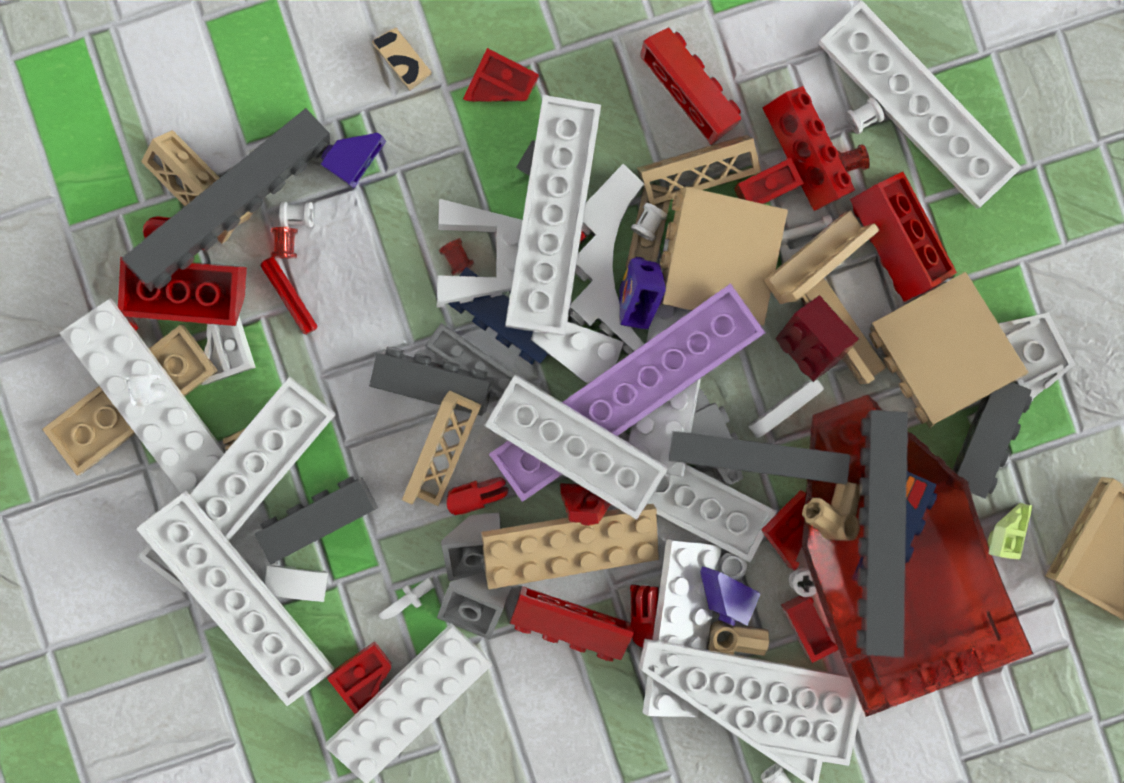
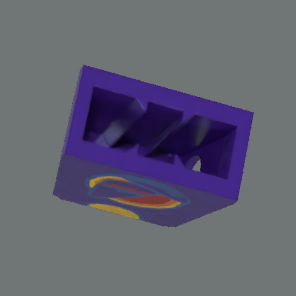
M635 257L630 260L619 288L620 325L649 329L666 292L659 263L647 261L642 257Z

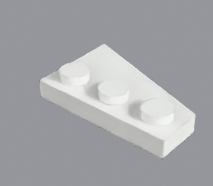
M568 321L565 336L533 332L531 338L534 343L587 384L616 365L624 343Z

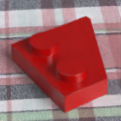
M487 48L463 99L468 102H527L540 75Z
M560 484V495L569 521L578 522L585 526L599 524L610 503L579 484Z
M802 490L761 529L786 565L794 571L800 564L796 559L802 545H808L813 526L808 524L806 518L802 515L804 505L811 501L808 493Z
M374 641L334 669L327 676V679L353 713L356 714L378 693L381 683L392 667V663Z

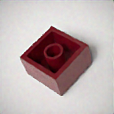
M820 295L795 312L775 338L781 349L792 357L798 364L801 372L807 375L813 382L837 365L859 340Z

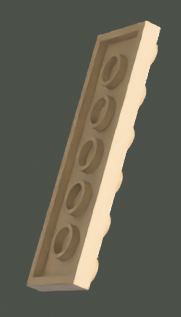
M179 325L149 348L184 397L218 372L184 325ZM100 386L42 429L77 476L82 475L135 435V432Z
M653 503L646 504L637 520L622 510L616 509L606 511L599 524L585 526L578 522H570L569 518H562L481 532L488 590L659 560L657 512Z

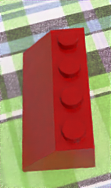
M668 27L643 41L640 57L710 145H713L739 124L742 119L739 115L741 111L733 100L730 99L728 101L721 93L723 88L714 77L709 78L703 70L705 66L696 54L692 56L685 48L687 43L682 35L677 31L673 33Z
M904 172L898 173L850 199L853 211L861 220L863 226L875 223L879 229L869 241L876 248L882 266L888 271L895 291L902 297L904 302L936 287L957 273Z
M120 257L118 308L125 317L236 326L245 298L247 267L192 262L187 268L183 270L179 268L170 275L172 278L161 289L155 288L150 292L126 266L122 257Z
M524 586L521 587L510 620V624L515 625L514 629L519 632L531 634V631L542 634V638L546 641L558 643L561 640L570 643L569 647L573 650L585 653L586 649L597 652L598 658L613 662L614 658L622 659L634 633L631 622Z

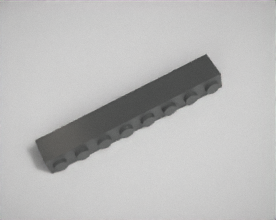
M305 108L123 256L124 263L150 292L155 288L161 289L171 280L172 277L170 275L179 268L181 270L187 268L195 260L194 256L199 251L210 249L217 242V237L222 232L233 230L240 223V218L245 213L256 211L262 205V199L269 193L276 194L284 187L286 179L292 174L297 176L303 172L308 165L307 162L314 156L316 158L322 156L330 144V133Z
M871 410L866 414V418H862L861 435L866 436L865 448H861L860 464L865 466V477L860 479L859 490L860 495H864V507H860L859 525L864 526V537H860L858 542V554L863 556V568L858 569L857 580L858 586H862V599L858 598L857 616L862 617V629L857 630L856 646L861 648V654L904 657L908 412Z

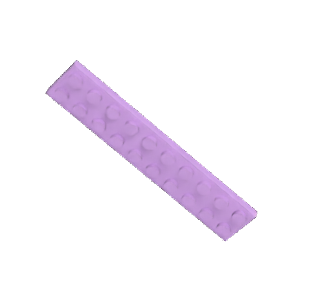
M730 283L562 403L618 436L765 334V331ZM510 441L505 442L489 454L522 502L562 475V473Z

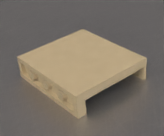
M691 187L680 189L679 193L674 195L672 210L675 211L673 222H669L666 231V239L669 240L668 249L663 252L660 260L666 286V292L660 305L692 311L731 283L760 326H764L771 291L763 280L776 270L788 210Z
M966 272L873 322L870 327L871 333H869V337L873 345L877 349L881 347L886 355L884 362L888 370L892 374L896 372L901 380L899 387L903 395L907 399L912 398L916 405L914 412L918 420L922 424L927 423L929 428L1029 373Z
M1101 477L1045 577L1124 621V487H1122V483L1113 478Z

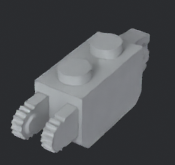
M699 388L691 433L738 439L736 433L730 434L726 423L730 422L724 407L718 408L716 403L710 405L706 395ZM711 467L716 468L726 485H731L743 479L740 470Z

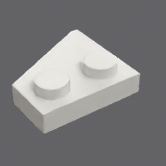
M240 317L236 326L207 324L206 336L208 341L204 353L218 372L202 383V385L217 382L256 368Z

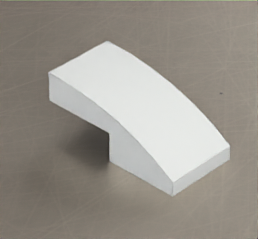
M266 564L264 584L277 597L324 602L328 573L326 571L304 570L290 566Z

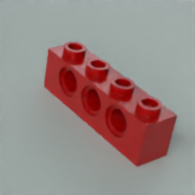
M804 86L787 91L762 107L787 159L791 157L804 183L801 187L813 211L823 208L855 191L851 177L846 172L838 156L837 149L833 146L825 130L824 123L820 120L812 104L811 97L806 92Z

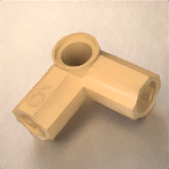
M847 482L845 485L836 484L831 505L821 498H812L808 504L804 505L802 515L806 518V522L818 529L821 536L826 540H855L859 533V521L856 517V512L860 499V486Z
M720 620L713 622L710 626L708 650L732 655L736 651L764 656L766 651H768L769 631L767 629L742 625L731 626ZM729 631L730 635L727 640L717 641L720 632Z

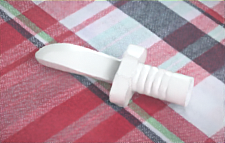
M428 577L413 589L407 584L402 588L406 595L382 611L379 617L381 619H390L411 603L416 608L420 607L422 603L419 598L435 587L434 582Z

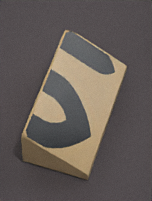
M397 28L386 32L372 41L374 47L409 91L432 74Z

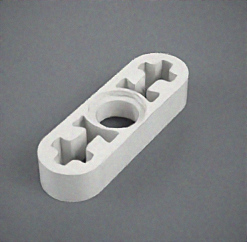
M811 379L753 421L748 426L756 438H760L824 390V387L818 379L814 382Z

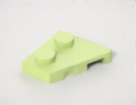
M1019 503L995 525L994 530L990 532L988 537V547L990 548L988 554L1004 558L1021 559L1032 505Z

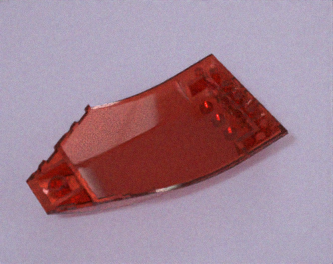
M868 394L814 414L811 420L809 449L849 454L850 462L847 482L859 486L861 477H865V466L860 464L861 448H865L866 436L861 435L862 418H866V414L871 410L884 411ZM908 431L907 471L937 484L934 490L937 498L932 508L925 510L922 517L926 521L925 526L919 537L914 536L910 545L914 547V551L908 563H905L904 657L861 654V648L856 646L857 630L862 629V617L857 616L858 598L862 599V586H858V582L853 580L852 576L861 558L858 554V542L860 537H864V526L859 525V533L855 540H826L821 536L818 529L806 522L805 517L803 522L802 550L830 630L865 717L1033 655L993 556L988 554L990 548L975 508L969 482L956 474L945 464L944 460L933 454L929 447ZM807 480L805 505L812 498H821L831 505L837 483ZM860 495L856 512L858 521L860 507H864V495Z

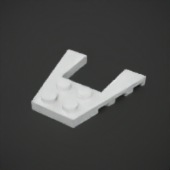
M439 199L438 230L496 232V277L437 275V307H444V304L456 301L460 303L473 301V298L491 295V297L500 296L502 292L511 291L523 220Z
M1049 313L998 323L1029 372L1023 378L1015 381V383L1032 390L1030 394L1032 401L1039 393L1051 386L1075 365ZM976 412L967 416L970 424L972 423Z

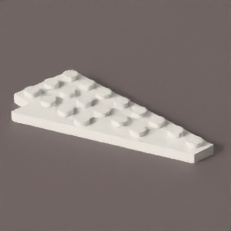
M645 639L639 665L640 670L805 783H818L822 762L850 765L867 680L855 676Z

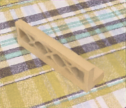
M173 130L152 139L141 161L184 206L219 179L215 172ZM155 154L162 160L163 168L153 160ZM175 175L182 180L184 189L176 183ZM248 211L240 218L241 221L238 225L249 220L253 212L250 213ZM234 229L229 232L226 230L217 237L218 241L221 244L226 242Z
M748 135L637 168L639 178L644 183L648 203L652 205L673 199L675 193H679L680 189L685 188L677 183L684 171L691 170L698 174L693 185L688 187L699 190L761 172L754 139ZM749 152L752 167L744 170L735 168L733 164L738 155ZM730 158L728 163L723 160ZM718 161L726 167L720 177L712 179L705 175L711 163ZM703 166L701 171L695 169L697 167ZM730 169L736 171V172H734V173L728 174V172L730 171ZM675 174L673 180L668 178V176ZM662 178L670 183L665 194L653 196L651 181ZM702 178L707 179V181L700 183ZM674 186L680 188L678 190L672 191Z
M851 210L846 211L763 281L780 304L798 301L875 235L879 229L875 223L862 227Z
M823 278L803 295L801 300L806 305L820 295L859 338L857 343L842 359L859 384H869L875 379L874 376L886 367L827 281Z
M452 391L447 393L442 400L402 498L403 501L413 505L418 497L436 506L440 505L482 406L481 404ZM456 404L472 410L469 419L458 422L454 413ZM451 419L453 424L448 426L449 421ZM466 425V427H465V429H464V432H463L462 429H461V427ZM455 429L460 441L458 444L448 447L444 439V433ZM456 450L454 456H452L451 451ZM445 454L450 465L448 468L438 471L433 461L434 457ZM435 478L439 487L437 496L422 489L425 481Z

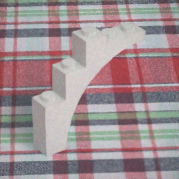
M622 164L586 202L581 231L586 236L591 233L594 237L578 253L575 274L584 282L589 279L591 283L570 304L569 308L572 310L570 316L581 327L585 323L590 327L598 319L601 322L598 327L607 336L612 337L615 335L619 340L623 341L622 350L630 355L643 346L644 343L633 331L632 327L620 325V302L615 290L612 268L613 252L619 224L628 206L643 188L644 183L629 168Z

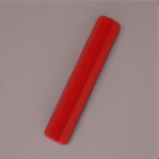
M269 257L260 264L262 270L302 333L307 335L318 328L316 322L276 259Z

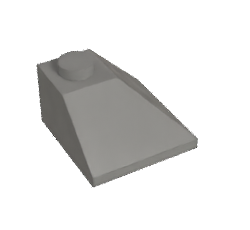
M500 513L470 515L441 540L449 581L485 571L481 532L502 529Z
M485 571L451 581L437 618L490 640L512 586L488 590Z

